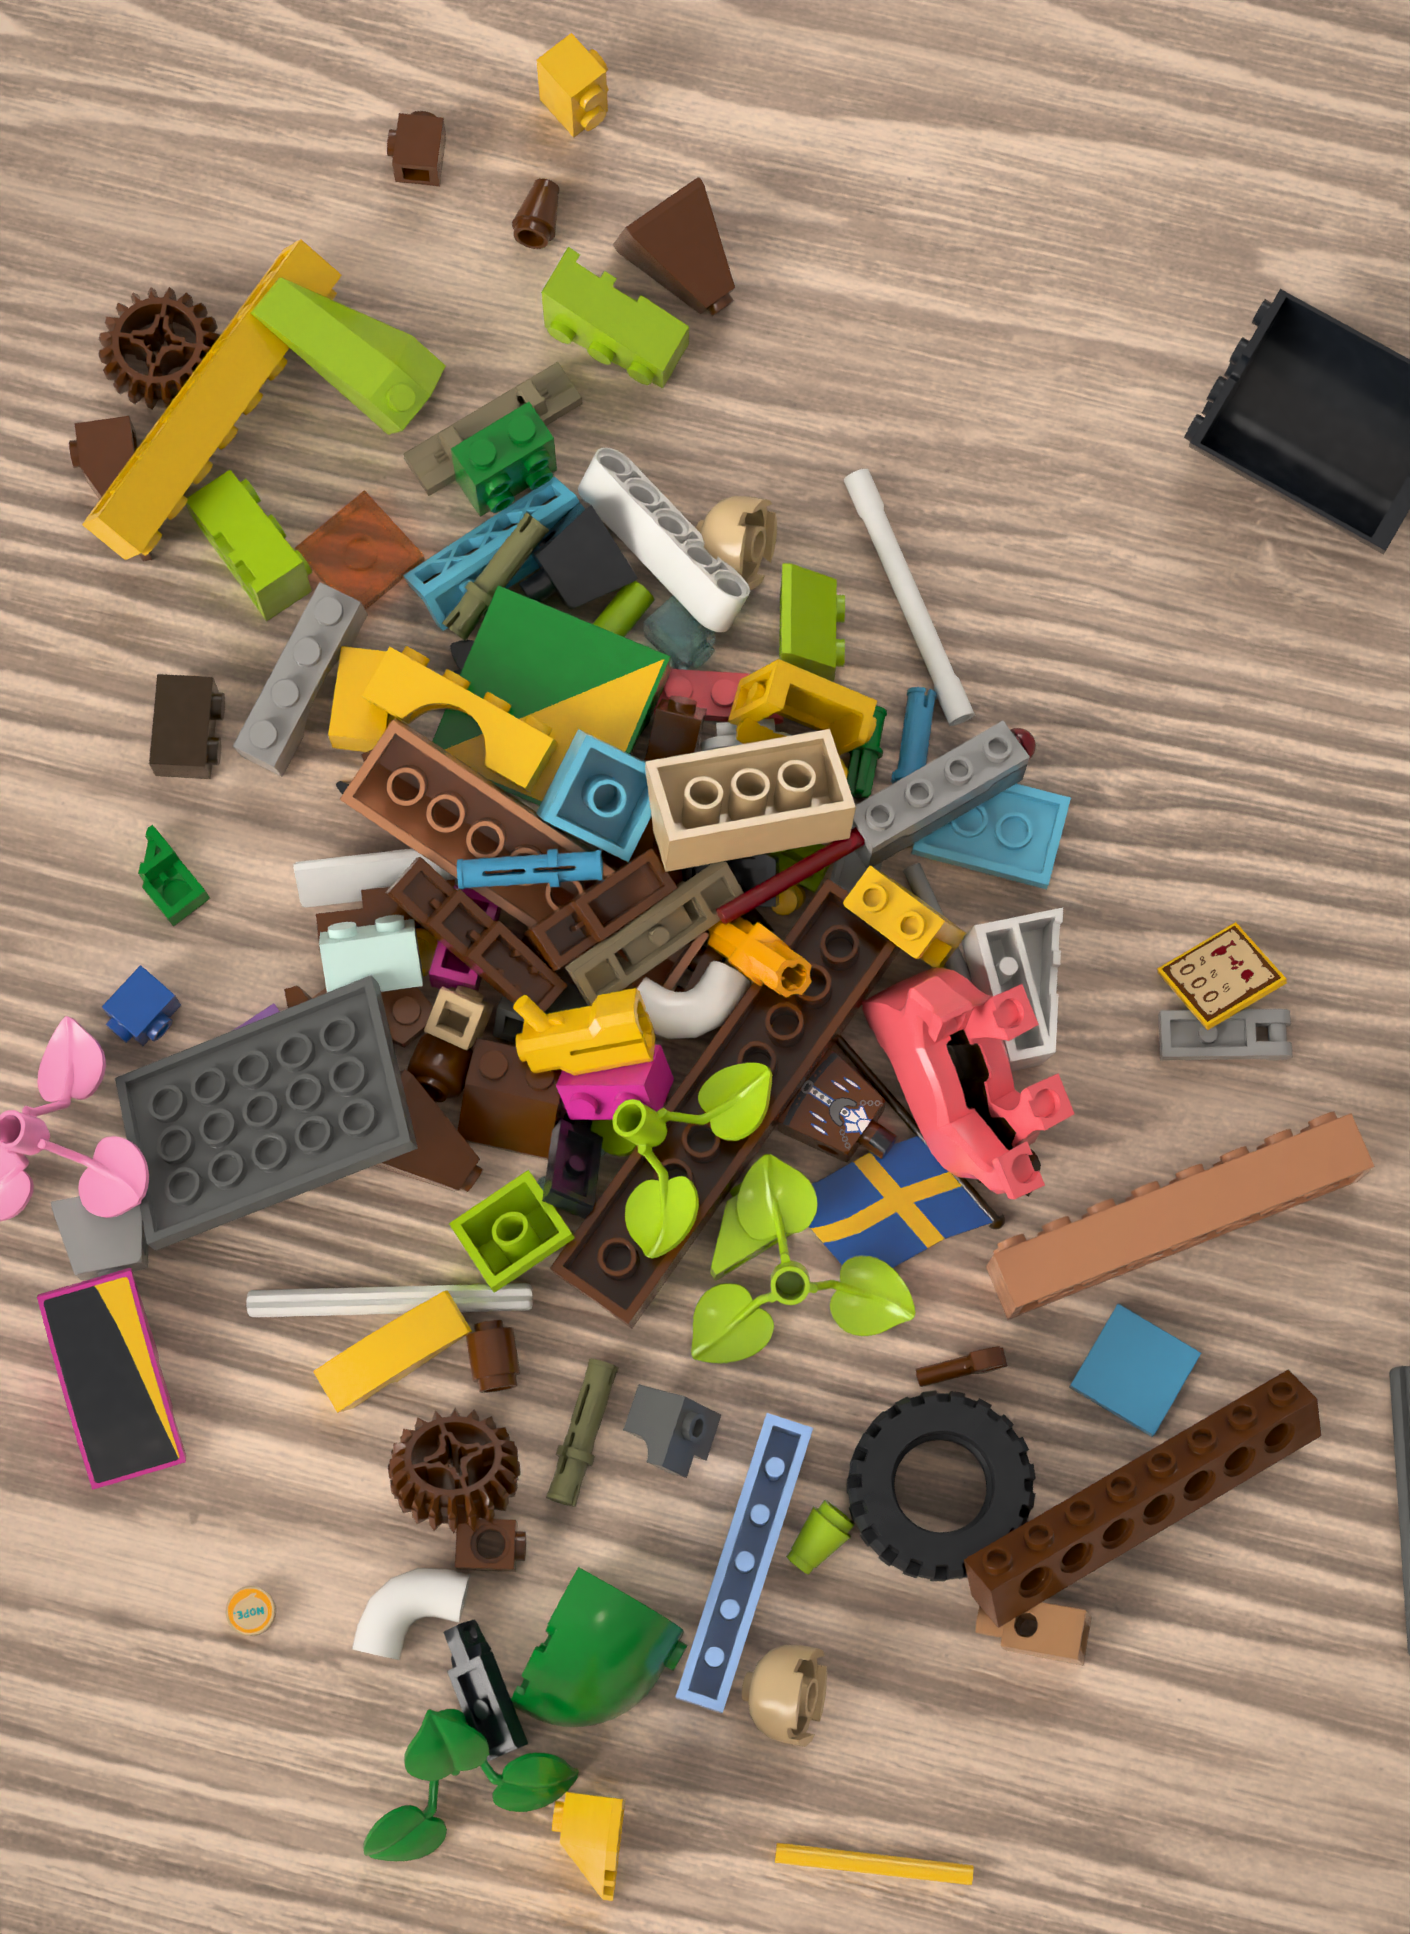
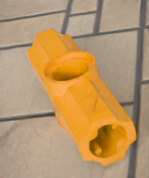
M739 917L727 925H724L720 920L708 929L709 940L707 944L727 958L731 965L757 985L761 986L764 983L779 995L787 998L792 994L802 995L811 984L810 970L812 965L802 956L791 950L785 942L757 922L755 925H752L749 921Z

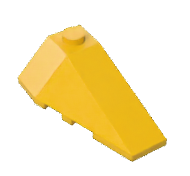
M566 1792L565 1802L555 1801L552 1831L561 1832L560 1844L603 1900L613 1901L626 1799Z

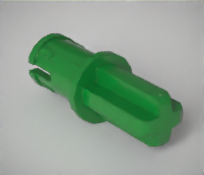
M877 705L873 715L876 718V727L872 737L864 745L848 752L850 753L847 782L852 797L868 798L871 795L877 759L883 756L880 742L887 710Z

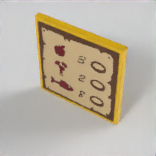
M1236 922L1157 968L1158 974L1207 1031L1287 984L1286 977Z

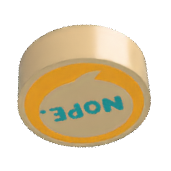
M246 1586L236 1590L226 1604V1618L233 1630L245 1636H257L266 1632L272 1626L276 1617V1605L273 1598L268 1592L259 1587Z

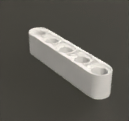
M612 448L598 449L579 484L578 493L581 498L593 506L598 516L701 625L716 632H726L729 630L750 594L747 582L733 567L719 557L714 559L704 548L705 542L701 533L627 456Z

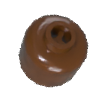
M426 1033L420 1038L406 1070L414 1075L434 1102H444L446 1099L458 1097L464 1090L473 1051L471 1048L465 1050Z

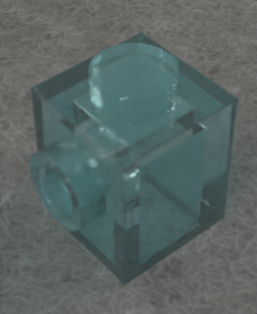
M671 596L643 622L644 637L659 652L671 656L674 662L673 666L676 669L687 670L690 666L697 669L715 651L712 647L715 644V631L701 625L674 596Z

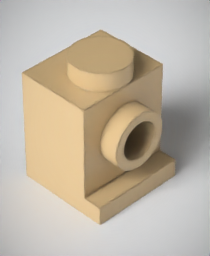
M464 986L450 987L449 989L441 987L424 1032L468 1050L475 1044L476 1038H482L494 1005L483 1001V994L477 990Z

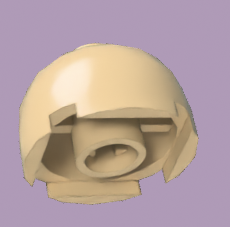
M732 496L717 503L708 512L705 519L698 522L696 529L702 535L705 543L704 548L714 559L719 557L733 567L747 582L750 590H753L762 583L765 575L757 574L762 557L771 563L777 537L776 512L767 511V506L772 505L770 500L757 497Z
M783 1645L771 1649L758 1661L754 1672L748 1671L742 1685V1699L748 1702L750 1716L757 1729L764 1735L786 1744L806 1747L812 1742L815 1734L806 1733L810 1720L820 1722L826 1697L827 1666L817 1665V1658L825 1656L823 1650L802 1645Z

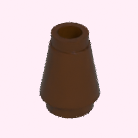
M548 179L535 180L533 187L512 221L513 236L521 245L531 249H542L548 245L549 241L554 239L558 194L560 191L559 186L555 182Z

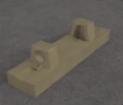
M559 362L554 363L403 453L404 460L428 496L456 480L451 448L521 406L519 401L523 399L525 403L530 401L546 426L582 405L581 395L569 380Z
M726 862L712 863L688 881H681L676 885L678 887L676 890L603 941L594 944L589 951L565 967L589 1006H592L598 995L623 990L720 921L716 909L744 893ZM622 949L628 962L617 951Z

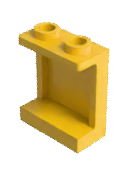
M777 659L740 679L728 722L738 726L739 721L746 717L759 722L776 713L816 731L830 729L838 755L840 756L864 745L872 737L876 727V718L873 715L877 700Z
M872 866L867 868L843 902L846 908L915 959L921 958L931 967L942 968L967 934L896 880Z

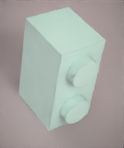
M390 915L376 919L375 925L357 927L354 922H341L329 926L327 932H320L319 947L327 993L370 975L378 982L381 992L423 986V972L414 919L404 920V917L401 915Z

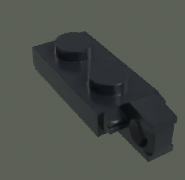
M566 1112L564 1119L559 1118L552 1130L542 1201L585 1219L593 1210L595 1204L603 1137L591 1131L592 1120H570Z
M476 1620L460 1623L444 1631L443 1633L452 1653V1669L448 1670L447 1673L467 1724L481 1733L487 1740L489 1755L486 1760H494L528 1745L527 1738L494 1654Z

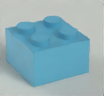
M578 729L536 814L544 821L629 862L651 818L645 762Z

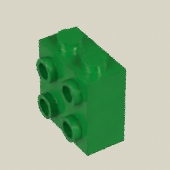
M530 401L451 448L456 482L480 517L489 511L498 513L504 510L515 500L514 496L529 487L531 490L539 488L549 482L554 475L553 473L557 471L554 437Z

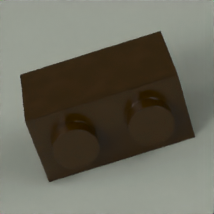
M157 674L149 765L155 776L211 779L212 765L220 764L221 738L215 737L216 720L223 721L225 694L219 692L213 677Z

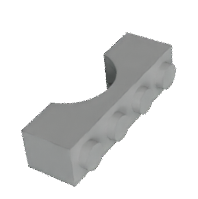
M319 582L233 745L243 758L283 777L304 737L306 721L316 695L327 675L340 659L341 646H352L368 616L360 601Z

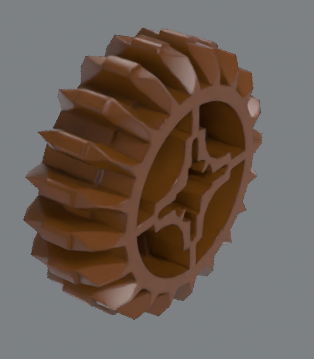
M150 287L148 291L149 298L141 300L140 296L133 292L131 296L133 305L129 308L117 302L116 310L119 318L106 316L105 324L109 331L102 332L99 336L101 345L105 347L99 350L98 354L101 363L106 364L103 369L108 380H115L113 386L117 393L123 394L128 391L129 401L134 403V405L145 397L146 406L151 410L156 406L158 399H163L166 408L170 405L173 398L176 397L220 336V334L215 333L218 328L215 318L212 316L206 317L208 312L204 304L199 303L193 306L192 296L187 292L176 300L175 291L170 287L166 290L163 297H158L156 290ZM173 322L188 328L196 336V343L186 342L185 337L175 335ZM153 323L149 328L145 330H140L146 325ZM165 339H166V342H167V345H168V346H162V347H161V345H164V342H165ZM160 350V352L157 353V357H155L154 351L156 352ZM132 354L135 355L137 360L145 361L149 371L148 375L141 374L132 369L125 362V355ZM182 367L180 370L168 375L172 369Z
M454 1408L449 1417H442L435 1410L431 1422L417 1418L415 1430L403 1429L402 1436L400 1437L401 1442L393 1444L391 1451L392 1459H390V1464H388L391 1493L394 1495V1499H398L399 1507L403 1513L412 1512V1518L416 1524L429 1519V1525L433 1531L443 1523L448 1524L454 1534L458 1524L467 1523L474 1531L477 1519L482 1518L492 1523L495 1510L506 1511L509 1497H515L518 1489L517 1481L521 1475L518 1449L515 1446V1442L510 1441L506 1427L496 1428V1423L492 1416L479 1421V1416L475 1409L467 1417L460 1416L456 1408Z

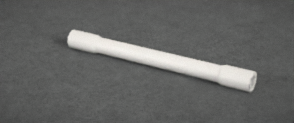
M869 469L857 470L846 476L844 483L858 515L865 523L934 683V691L937 693V698L949 726L964 723L974 717L975 713L939 639L884 512L883 501Z

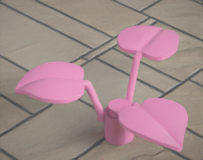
M68 1016L63 1018L53 1033L38 1071L37 1082L41 1097L52 1103L35 1108L25 1106L22 1109V1113L8 1110L0 1115V1221L17 1216L28 1204L33 1194L34 1185L30 1175L24 1171L29 1165V1160L25 1155H35L42 1150L53 1152L88 1167L79 1181V1196L86 1210L96 1216L104 1218L120 1216L141 1204L142 1199L147 1193L149 1184L148 1165L143 1153L133 1142L116 1136L105 1137L98 1143L92 1159L50 1142V1133L45 1122L37 1118L40 1115L68 1108L71 1104V1098L78 1100L89 1098L97 1090L105 1074L106 1059L100 1044L75 1019Z

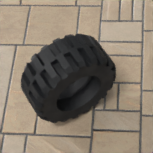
M936 1390L922 1392L919 1396L905 1397L895 1402L891 1408L885 1412L882 1411L872 1421L865 1433H863L854 1450L847 1478V1494L849 1495L850 1502L849 1511L852 1521L856 1522L861 1533L860 1537L866 1546H870L879 1555L878 1558L889 1567L892 1565L903 1571L902 1574L913 1578L930 1579V1581L945 1582L950 1579H963L967 1577L964 1559L1029 1522L1027 1520L1031 1509L1034 1507L1036 1493H1033V1481L1036 1479L1034 1464H1030L1027 1456L1029 1448L1024 1438H1019L1012 1429L1014 1424L1004 1414L1000 1416L990 1409L991 1404L980 1398L977 1401L967 1398L965 1393L950 1391L949 1394L937 1393ZM929 1441H949L966 1448L978 1460L985 1475L986 1496L983 1506L969 1524L958 1530L933 1532L917 1526L903 1513L896 1498L895 1476L899 1464L913 1448Z

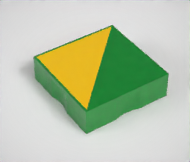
M498 585L460 676L471 682L467 689L471 693L483 699L485 694L489 692L512 705L508 713L524 722L527 715H530L550 726L552 731L549 736L558 743V746L533 790L529 793L490 771L484 765L486 754L485 739L478 723L468 714L458 710L445 709L432 742L509 794L536 804L539 807L578 729L630 755L632 754L639 736L651 720L674 662L669 655Z

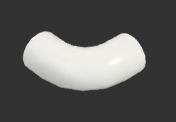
M712 961L700 981L693 989L686 992L668 990L647 977L642 980L637 989L640 991L644 1001L645 1012L649 1014L655 1035L667 1039L696 1038L722 1026L750 988L751 982L734 968L718 961Z
M416 1568L391 1578L369 1599L358 1623L352 1649L400 1660L405 1635L409 1627L416 1620L424 1617H437L459 1623L468 1592L470 1574L450 1569Z

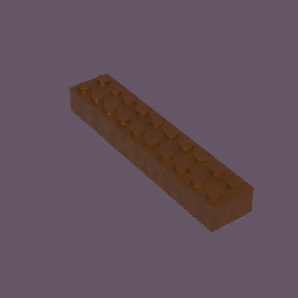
M828 878L783 940L791 950L802 956L812 965L810 970L812 982L802 995L792 994L786 998L770 989L764 983L759 986L753 982L664 1107L670 1112L693 1115L706 1113L698 1101L700 1089L716 1072L733 1065L760 1063L769 1067L773 1075L767 1113L760 1126L749 1136L736 1141H727L713 1133L710 1122L698 1125L668 1121L666 1122L667 1135L660 1145L652 1147V1152L667 1170L669 1180L679 1176L686 1177L693 1182L697 1190L699 1208L690 1232L678 1246L657 1258L646 1257L640 1246L630 1236L625 1222V1207L629 1196L642 1182L651 1179L659 1181L657 1172L645 1156L638 1153V1146H636L596 1202L593 1210L574 1233L575 1239L566 1244L550 1267V1270L556 1276L631 1329H633L778 1124V1119L828 1049L832 1048L861 1007L862 1002L866 1000L901 950L900 947L846 908L843 902L849 892Z

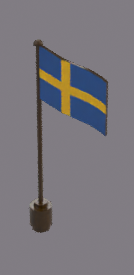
M756 908L741 916V918L749 921L752 925L758 922L772 933L775 931ZM840 1035L835 1043L916 1137L895 1143L883 1159L869 1152L818 1182L812 1183L818 1203L814 1219L808 1226L841 1265L851 1257L863 1255L876 1257L894 1268L952 1236L988 1224L994 1230L1002 1228L1005 1224L1004 1215L1002 1214L999 1217L966 1178L956 1177L940 1165L931 1153L914 1118Z

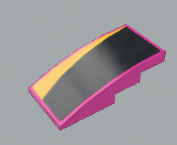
M132 1268L38 1294L37 1300L51 1353L92 1490L185 1463L186 1453L173 1415V1405L159 1364V1354Z

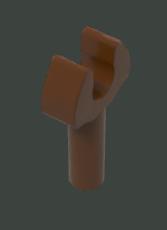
M996 1346L970 1352L967 1356L916 1368V1376L919 1386L923 1387L971 1374L995 1371L1008 1365L1003 1347Z

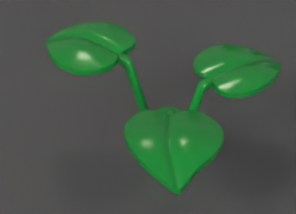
M428 1709L419 1731L408 1745L404 1754V1765L407 1772L418 1779L430 1781L428 1804L423 1811L416 1806L404 1805L386 1813L374 1824L363 1843L364 1855L385 1861H411L423 1858L434 1852L443 1843L447 1834L445 1822L440 1818L433 1817L437 1811L439 1780L450 1774L457 1776L460 1771H468L480 1766L492 1784L498 1785L492 1793L495 1805L508 1811L528 1812L543 1808L562 1797L577 1780L578 1768L571 1767L564 1759L556 1755L535 1752L515 1758L504 1767L502 1774H499L493 1770L486 1760L489 1755L487 1740L481 1733L467 1725L463 1712L457 1709H445L439 1712Z

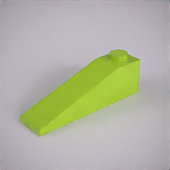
M281 277L251 311L254 317L388 435L403 431L431 397L446 367L412 335Z

